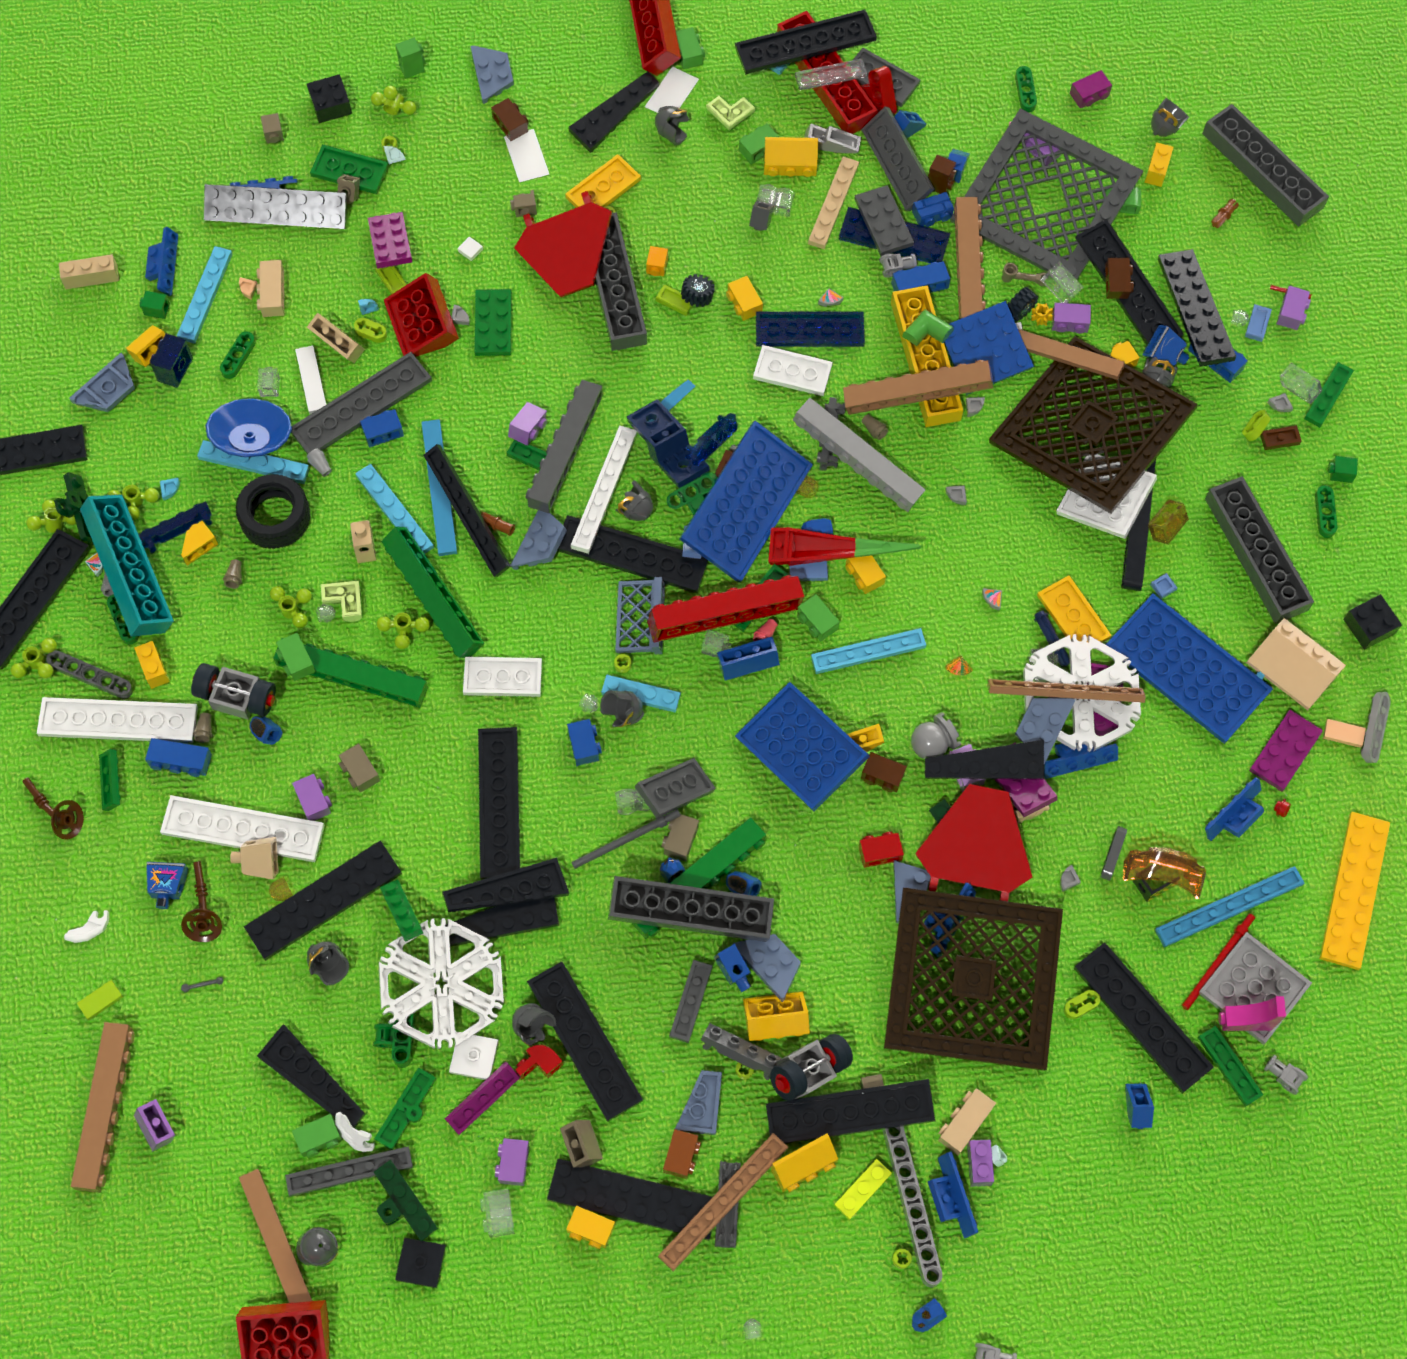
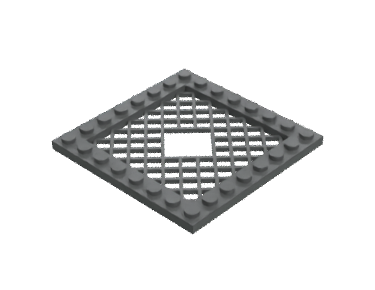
M1019 109L964 197H977L978 204H982L987 197L989 204L981 205V209L990 207L992 215L983 217L982 212L978 215V220L982 221V228L979 231V236H982V239L1074 286L1090 260L1077 241L1069 243L1067 235L1074 233L1078 235L1079 232L1085 231L1105 219L1112 225L1141 178L1143 170ZM1033 138L1035 146L1026 148L1024 140ZM1036 138H1038V139H1040V140H1042V141H1044V142H1046V143H1043V144H1039V145H1038V142H1037V139H1036ZM1021 142L1023 149L1016 150ZM1049 146L1051 153L1041 155L1039 147ZM1052 146L1059 149L1060 151L1053 152ZM1036 149L1038 156L1029 158L1028 151ZM1024 152L1026 159L1017 161L1016 154ZM1064 154L1066 161L1057 163L1055 156ZM1013 155L1014 162L1007 164ZM1068 155H1070V156H1072V157H1074V158H1076V159L1069 160V159H1068ZM1049 156L1052 157L1054 164L1045 166L1043 159ZM1040 160L1042 167L1033 169L1031 162ZM1079 162L1081 169L1072 171L1070 164ZM1083 162L1091 167L1084 168ZM1028 163L1030 170L1021 172L1019 165ZM1067 165L1069 172L1060 174L1058 167ZM1016 166L1018 173L1009 175L1007 168ZM1055 168L1057 175L1048 177L1046 170ZM1004 169L1006 176L999 177ZM1095 170L1097 177L1088 179L1086 172ZM1098 170L1106 173V175L1100 176ZM1043 171L1045 178L1036 180L1034 173ZM1083 173L1085 180L1076 182L1074 175ZM1031 174L1033 181L1024 183L1022 176ZM1071 176L1073 183L1064 185L1062 178ZM1019 177L1021 184L1012 186L1010 179ZM1110 178L1112 185L1103 187L1101 180ZM1059 179L1068 208L1034 216L1026 186ZM1007 180L1009 187L1000 189L998 182ZM1098 181L1100 188L1091 190L1089 183ZM995 183L997 190L990 191ZM1086 184L1088 191L1079 193L1077 186ZM1074 187L1076 194L1067 196L1065 188ZM1023 188L1025 195L1016 197L1014 189ZM1112 188L1108 196H1106L1105 190ZM1011 191L1013 198L1004 200L1002 192ZM1102 192L1104 199L1095 201L1093 193ZM999 194L1001 201L992 203L990 195ZM1090 195L1092 202L1083 204L1081 196ZM1077 197L1080 205L1071 207L1068 199ZM1026 198L1028 206L1019 208L1017 200ZM1014 201L1016 209L1007 211L1005 203ZM1103 203L1098 211L1096 204ZM1002 204L1004 212L995 214L993 206ZM1093 205L1095 213L1086 215L1084 207ZM1081 208L1083 216L1074 218L1072 210ZM1029 209L1031 217L1022 219L1020 211ZM1069 211L1071 219L1062 221L1060 213ZM1017 212L1019 220L1010 222L1008 214ZM953 214L950 222L955 224V216ZM1057 214L1059 222L1050 224L1048 216ZM1005 215L1007 223L998 225L996 217ZM1045 217L1047 225L1038 227L1036 219ZM1094 217L1091 224L1089 225L1087 218ZM1084 219L1087 227L1078 229L1075 221ZM1033 220L1035 228L1026 230L1024 222ZM1072 222L1074 230L1066 232L1063 224ZM1021 223L1023 231L1014 233L1012 225ZM1060 225L1062 233L1053 235L1051 227ZM1048 228L1050 236L1041 238L1039 230ZM1036 231L1038 239L1029 241L1027 233ZM1064 236L1066 244L1057 246L1055 238ZM1052 239L1054 247L1045 249L1043 241ZM1077 245L1072 253L1070 246ZM1067 247L1069 255L1060 257L1058 249Z

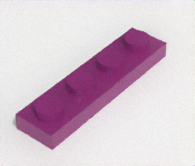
M507 1062L503 1063L458 1105L445 1120L460 1135L520 1077Z

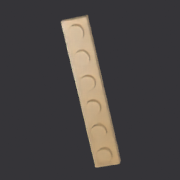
M842 157L809 237V245L825 250L859 167V161Z

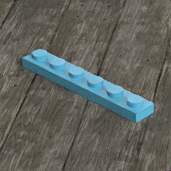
M214 246L178 331L177 337L179 340L196 343L233 255L231 250Z
M203 440L197 455L199 460L263 475H283L301 484H305L310 469L307 464L269 455L255 457L229 455Z
M371 464L355 473L358 480L394 527H407L424 554L434 548L432 542Z
M920 628L811 654V660L815 673L819 674L926 648V642Z

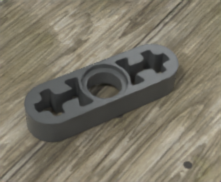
M1117 826L1100 878L1108 881L1111 880L1127 833L1126 828Z

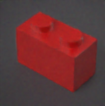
M885 832L878 837L869 835L859 841V851L864 868L893 863L894 860L902 861L904 853L899 833Z

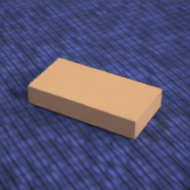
M1327 719L1323 739L1361 748L1366 728Z

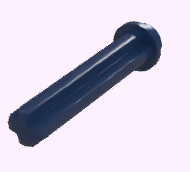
M1045 611L1036 613L1034 621L1039 624L1049 645L1058 641L1059 638L1048 619V613H1045ZM1064 647L1053 652L1061 667H1066L1070 664V659Z

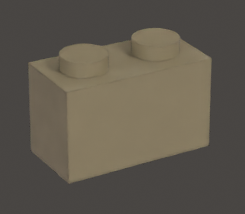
M360 744L339 755L341 762L338 764L343 773L348 772L350 776L348 781L353 789L357 787L361 793L380 782L378 773Z
M680 814V817L670 821L668 826L670 830L669 836L664 837L661 847L664 848V855L686 862L699 828V820Z
M575 1120L560 1128L573 1168L590 1166L603 1159L590 1120Z

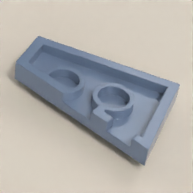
M894 860L896 923H899L903 887L927 891L930 875L924 869Z
M701 1070L679 1122L675 1127L676 1130L716 1135L722 1072Z

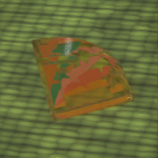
M961 655L945 666L946 670L955 675H966L973 670Z

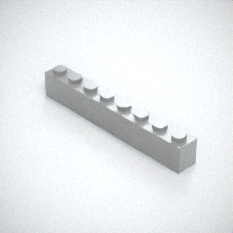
M809 398L796 412L793 421L798 427L803 428L813 439L821 442L828 451L836 454L842 462L851 466L857 474L866 478L872 486H876L886 497L896 502L901 509L908 512L924 493L925 489L813 399Z

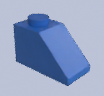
M899 110L894 116L906 139L927 125L915 112Z
M953 149L948 159L956 162L955 170H957V174L954 180L960 183L970 153Z
M1125 1084L1127 1114L1131 1128H1152L1154 1105L1147 1085Z

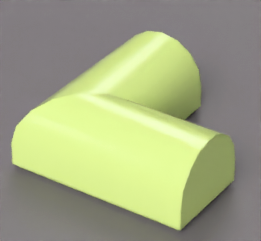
M720 96L706 105V109L728 130H731L755 112V107L744 97L732 106Z
M359 581L321 584L322 604L341 603L344 621L355 622L362 619Z

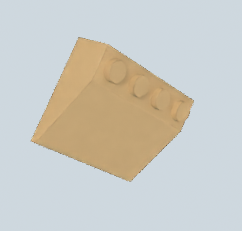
M1285 618L1275 627L1246 662L1257 672H1262L1266 679L1306 710L1311 708L1346 666Z

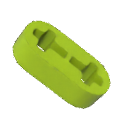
M359 318L355 321V332L359 336L376 343H382L387 339V331L383 325L366 318Z
M1260 410L1255 413L1243 429L1242 434L1248 441L1256 440L1270 422L1271 418L1267 412Z
M1088 990L1069 1000L1064 1007V1014L1069 1019H1077L1094 1010L1100 1003V996L1096 991ZM1088 996L1095 998L1093 1004L1091 1002L1084 1004L1083 1002L1087 1000ZM1070 1005L1073 1007L1080 1005V1008L1076 1011L1077 1014L1069 1012Z

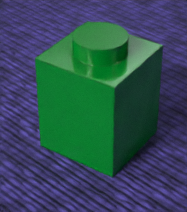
M145 291L144 297L140 299V308L144 315L162 319L166 318L170 306L167 295Z
M1335 456L1328 465L1330 480L1352 483L1357 476L1358 458Z

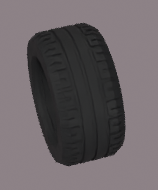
M278 474L264 475L250 481L238 495L239 497L236 501L238 522L245 536L252 543L260 547L275 549L289 546L296 542V540H299L309 526L311 516L306 495L301 486L291 478ZM276 497L284 498L291 502L293 505L292 512L280 524L273 526L262 525L254 519L255 510L266 499Z

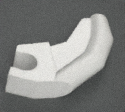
M93 911L88 922L83 927L69 930L64 935V939L78 943L89 941L101 934L109 923V911H104L102 918H98V912Z
M342 1112L336 1113L335 1125L340 1136L355 1150L362 1152L373 1151L375 1144L366 1142L371 1139L372 1134L362 1130L358 1131L352 1127L346 1115H343Z

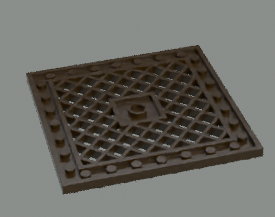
M1074 337L1068 344L1113 358L1077 337ZM1054 361L989 438V443L1112 514L1197 409V403L1126 364L1118 380L1113 378L1105 379V376L1101 375L1102 380L1092 381L1091 377L1099 376L1100 374L1090 371L1077 373V367ZM1088 377L1089 382L1079 384V379ZM1075 380L1076 384L1066 386V381ZM1116 384L1117 388L1107 390V385ZM1103 386L1104 391L1094 392V387ZM1081 389H1091V393L1081 394ZM1078 391V395L1068 396V392ZM1065 392V397L1056 399L1055 394ZM1123 393H1132V397H1122ZM1119 395V399L1110 401L1109 396ZM1106 397V401L1097 403L1096 398ZM1080 401L1081 406L1071 407L1070 402ZM1147 401L1148 406L1138 407L1137 402ZM1067 403L1068 408L1058 409V404ZM1134 403L1135 408L1125 409L1124 404ZM1054 405L1055 410L1045 412L1044 407ZM1121 405L1122 410L1112 411V406ZM1162 409L1163 414L1153 415V411ZM1149 412L1150 417L1141 418L1140 413ZM1069 414L1070 419L1060 420L1059 415ZM1136 414L1137 419L1127 420V415ZM1056 416L1057 421L1047 422V417ZM1119 416H1123L1124 421L1118 422ZM1043 418L1044 423L1034 425L1033 420ZM1152 423V428L1143 429L1142 424ZM1067 425V430L1062 431L1061 426ZM1139 425V430L1130 431L1129 426ZM1058 427L1059 432L1049 433L1048 428ZM1126 427V432H1116V428ZM1045 429L1046 434L1036 436V430ZM1033 432V436L1023 438V433ZM1073 436L1074 441L1064 442V437ZM1141 436L1142 441L1132 442L1131 437ZM1128 438L1129 443L1119 444L1118 439ZM1051 439H1061V443L1051 444ZM1115 440L1116 445L1106 446L1105 441ZM1038 441H1048V445L1038 447ZM1102 442L1103 447L1093 449L1092 445L1098 447ZM1089 444V450L1080 451L1079 446ZM1076 446L1077 452H1066V448ZM1063 449V454L1054 455L1053 450ZM1130 449L1131 454L1121 455L1120 450ZM1117 451L1118 456L1108 458L1107 452ZM1104 453L1105 458L1095 460V454ZM1091 455V461L1082 462L1081 457ZM1078 458L1079 463L1069 464L1068 459ZM1110 463H1120V467L1110 468ZM1106 464V470L1097 471L1098 465ZM1093 466L1094 472L1084 473L1083 468ZM1109 475L1110 481L1100 482L1099 477Z
M903 887L884 1049L1047 1071L1063 909ZM921 911L927 912L922 917H920ZM934 913L945 914L946 916L939 920ZM928 915H931L936 922L930 929L922 921ZM955 916L967 918L961 923H959ZM949 917L956 924V927L951 931H948L942 924ZM975 919L987 921L980 926ZM969 920L977 928L970 934L962 927ZM994 921L1004 922L1007 924L1004 925L1002 928H999ZM988 923L996 930L990 937L982 929ZM920 924L925 932L918 937ZM1015 924L1026 925L1027 927L1019 931ZM1009 925L1016 933L1010 940L1002 932ZM938 926L945 933L939 940L931 933ZM1035 927H1040V931L1038 932ZM1029 928L1036 935V938L1031 942H1028L1022 935ZM957 929H960L965 936L959 943L951 935ZM979 931L985 938V941L977 946L971 937ZM928 934L934 944L926 949L920 940ZM998 934L1006 942L999 948L991 941ZM948 937L954 946L946 952L940 942ZM1017 937L1026 945L1019 951L1011 943ZM1039 939L1038 951L1036 952L1031 945ZM966 940L974 947L968 954L960 947ZM987 942L994 950L988 957L980 949ZM918 944L923 952L915 957ZM1007 945L1014 953L1008 960L1000 952ZM935 946L943 953L937 960L929 953ZM957 948L962 956L956 955L954 962L949 954ZM1027 948L1035 956L1029 962H1026L1020 955ZM977 951L978 954L982 957V959L973 958L969 956H971L974 952ZM926 954L932 963L924 969L917 960ZM995 954H997L1003 961V963L997 968V961L989 960ZM1016 956L1024 965L1017 971L1009 963ZM944 957L952 965L945 972L938 964ZM1036 960V970L1034 972L1029 965ZM914 964L921 971L915 977H913ZM1005 965L1012 973L1006 980L998 972ZM933 966L941 974L934 980L926 972ZM1025 968L1032 975V978L1027 982H1024L1018 975ZM954 969L952 982L946 974ZM922 974L930 982L923 989L915 981ZM996 975L997 978L1001 981V983L994 988V980ZM1014 976L1022 985L1015 991L1007 984ZM942 977L950 985L943 992L935 984ZM1034 980V990L1032 992L1027 985ZM913 984L919 992L911 997ZM1003 985L1010 993L1004 1000L996 993V990ZM931 986L939 994L932 1000L924 993ZM1023 988L1030 995V998L1024 1003L1016 995ZM950 989H952L951 996L959 997L952 1003L944 995ZM920 994L927 1002L921 1009L913 1002ZM994 995L999 1003L991 1009L986 1001L992 1002ZM940 997L948 1005L941 1012L933 1004ZM1011 997L1019 1004L1012 1012L1005 1004ZM965 998L979 1001L971 1006ZM960 1000L968 1008L961 1015L953 1007ZM1032 1000V1009L1030 1013L1025 1005ZM980 1003L988 1011L982 1017H979L973 1009ZM911 1004L916 1012L908 1018ZM928 1006L937 1014L929 1021L922 1013ZM999 1006H1002L1008 1013L1002 1020L993 1012ZM949 1008L957 1017L950 1023L942 1016ZM1021 1008L1028 1016L1022 1023L1014 1015ZM969 1011L977 1020L970 1026L962 1018ZM919 1014L925 1024L916 1029L910 1020ZM989 1014L997 1022L990 1029L982 1021ZM938 1017L945 1025L939 1032L931 1025V1022ZM1009 1017L1017 1025L1010 1032L1003 1024ZM958 1020L965 1027V1030L959 1035L951 1027ZM1030 1020V1028L1028 1033L1026 1029L1023 1027V1025ZM978 1023L986 1031L979 1038L971 1030ZM907 1025H909L913 1031L907 1030ZM928 1026L933 1034L920 1031ZM998 1026L1006 1034L999 1041L991 1032ZM1020 1028L1026 1038L1018 1044L1011 1034ZM948 1029L954 1037L940 1034ZM968 1031L973 1039L960 1037ZM988 1034L994 1042L981 1041V1039ZM1007 1037H1009V1039L1013 1042L1014 1045L1003 1044L1001 1042L1005 1040ZM1028 1040V1047L1021 1046Z

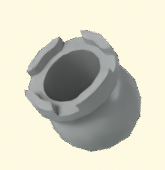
M940 712L933 717L934 722H925L915 728L911 736V745L913 751L919 757L925 759L942 756L946 753L948 746L954 750L961 745V742L956 740L959 737L957 730L950 719L946 721L943 718L945 716L944 713Z

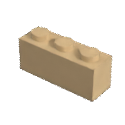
M113 254L59 263L60 279L65 289L119 281L118 266Z
M260 261V268H257V278L260 279V284H257V294L260 295V299H257V309L261 310L263 317L284 316V268L282 261Z
M319 313L315 315L307 326L309 330L353 363L357 361L365 350Z
M977 1088L973 1093L969 1091L962 1100L965 1103L961 1109L957 1107L950 1116L953 1119L949 1125L945 1123L939 1131L941 1137L938 1141L958 1156L996 1104V1102Z

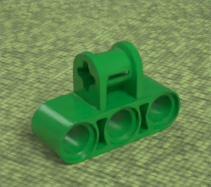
M712 472L703 474L670 493L667 497V505L672 509H678L687 504L694 515L712 486L705 484L704 479L709 478L712 481V486H714L718 477ZM690 486L696 489V495L689 492ZM674 495L679 496L680 503H676L673 500Z
M414 1013L406 1020L407 1024L414 1028L415 1023ZM398 1020L394 1024H375L376 1038L373 1046L392 1048V1059L395 1065L400 1068L409 1066L412 1060L413 1038L408 1036L403 1041L398 1039V1036L403 1032L392 1027L399 1022ZM399 1053H406L407 1057L405 1060L399 1061L396 1059Z

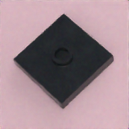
M404 1238L395 1281L437 1288L446 1245Z

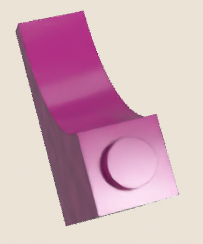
M1276 996L1270 1000L1255 1004L1225 1006L1218 1015L1222 1031H1271L1286 1017L1284 996Z

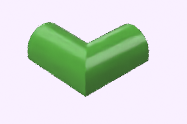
M924 309L906 329L902 337L918 346L929 334L943 344L953 332L954 327Z

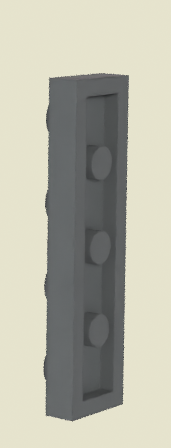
M693 960L669 1038L689 1043L711 974L712 965Z

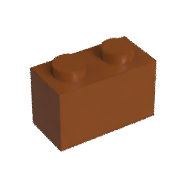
M674 1129L663 1173L687 1179L688 1174H693L695 1162H692L694 1154L698 1155L701 1142H698V1135Z

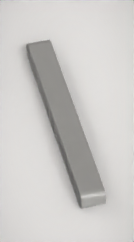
M896 1127L899 1131V1135L896 1137L891 1136L888 1129H882L922 1282L927 1287H935L942 1280V1270L904 1127ZM902 1148L905 1155L902 1157L896 1156L894 1149ZM901 1168L908 1169L910 1176L902 1177L899 1170ZM905 1189H913L915 1197L908 1198L905 1195ZM910 1210H919L921 1217L918 1219L913 1218L910 1215ZM916 1230H923L926 1233V1239H918L915 1233ZM924 1250L929 1251L932 1259L929 1261L924 1260L921 1252ZM927 1272H935L937 1281H929L927 1279Z

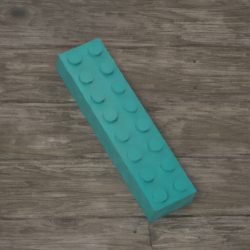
M88 496L80 511L130 636L165 633L174 620L123 496Z

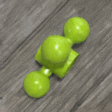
M387 86L384 89V95L380 92H375L371 96L372 104L375 106L384 104V111L390 115H397L399 109H403L407 115H412L416 111V104L413 101L403 103L404 97L397 92L394 86Z
M135 485L126 486L122 494L117 490H111L107 493V495L123 496L129 506L127 508L132 520L139 518L140 510L137 507L142 505L143 499L150 503H154L159 499V492L155 488H148L145 492L141 493Z
M53 500L43 502V519H40L38 516H30L26 522L30 530L36 531L42 525H45V529L50 533H55L57 529L62 530V522H67L70 525L76 524L74 516L68 518L57 512Z
M273 587L270 591V597L274 601H279L282 615L288 619L293 618L292 623L295 627H305L308 619L305 614L298 613L297 605L299 603H308L312 598L311 592L305 588L300 589L294 599L292 596H285V591L282 587ZM293 605L292 608L285 609L286 606Z
M399 613L394 617V621L385 616L380 617L377 620V628L380 631L386 632L391 627H395L399 634L395 638V645L399 649H406L410 644V639L407 635L412 632L413 628L420 632H425L429 629L430 622L425 617H419L416 621H411L407 613ZM402 622L408 623L406 626H399Z
M46 638L42 641L39 650L33 646L26 648L22 654L24 662L15 663L11 667V674L16 678H22L26 675L27 668L30 666L32 669H38L40 677H51L54 672L53 667L45 663L43 654L55 651L57 648L56 641L52 638ZM37 655L36 659L31 661V658Z

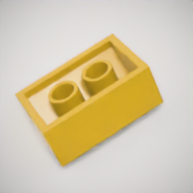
M765 137L764 175L789 177L816 176L818 138Z
M803 991L787 993L783 1002L776 995L743 999L749 1041L810 1034L809 1015Z
M828 1133L772 1163L771 1172L782 1192L788 1190L790 1193L800 1187L799 1183L805 1180L807 1183L818 1177L817 1173L823 1170L826 1173L836 1167L835 1163L838 1162V1157Z

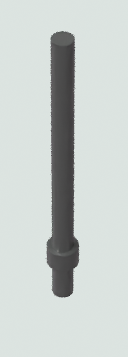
M678 809L656 818V820L572 861V865L576 869L658 827L662 828L668 825V822L681 815Z

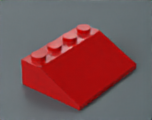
M424 273L384 299L403 356L412 352L417 357L445 348L459 339L439 282L431 275Z
M326 1300L242 1307L236 1316L241 1359H329V1320Z

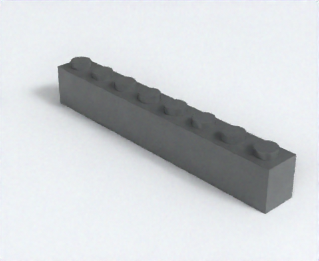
M581 380L580 385L575 387L573 400H569L567 405V413L562 415L560 428L554 432V441L547 447V456L541 460L540 471L534 475L532 488L527 490L526 499L528 500V507L546 513L550 512L602 399L603 391L601 385Z

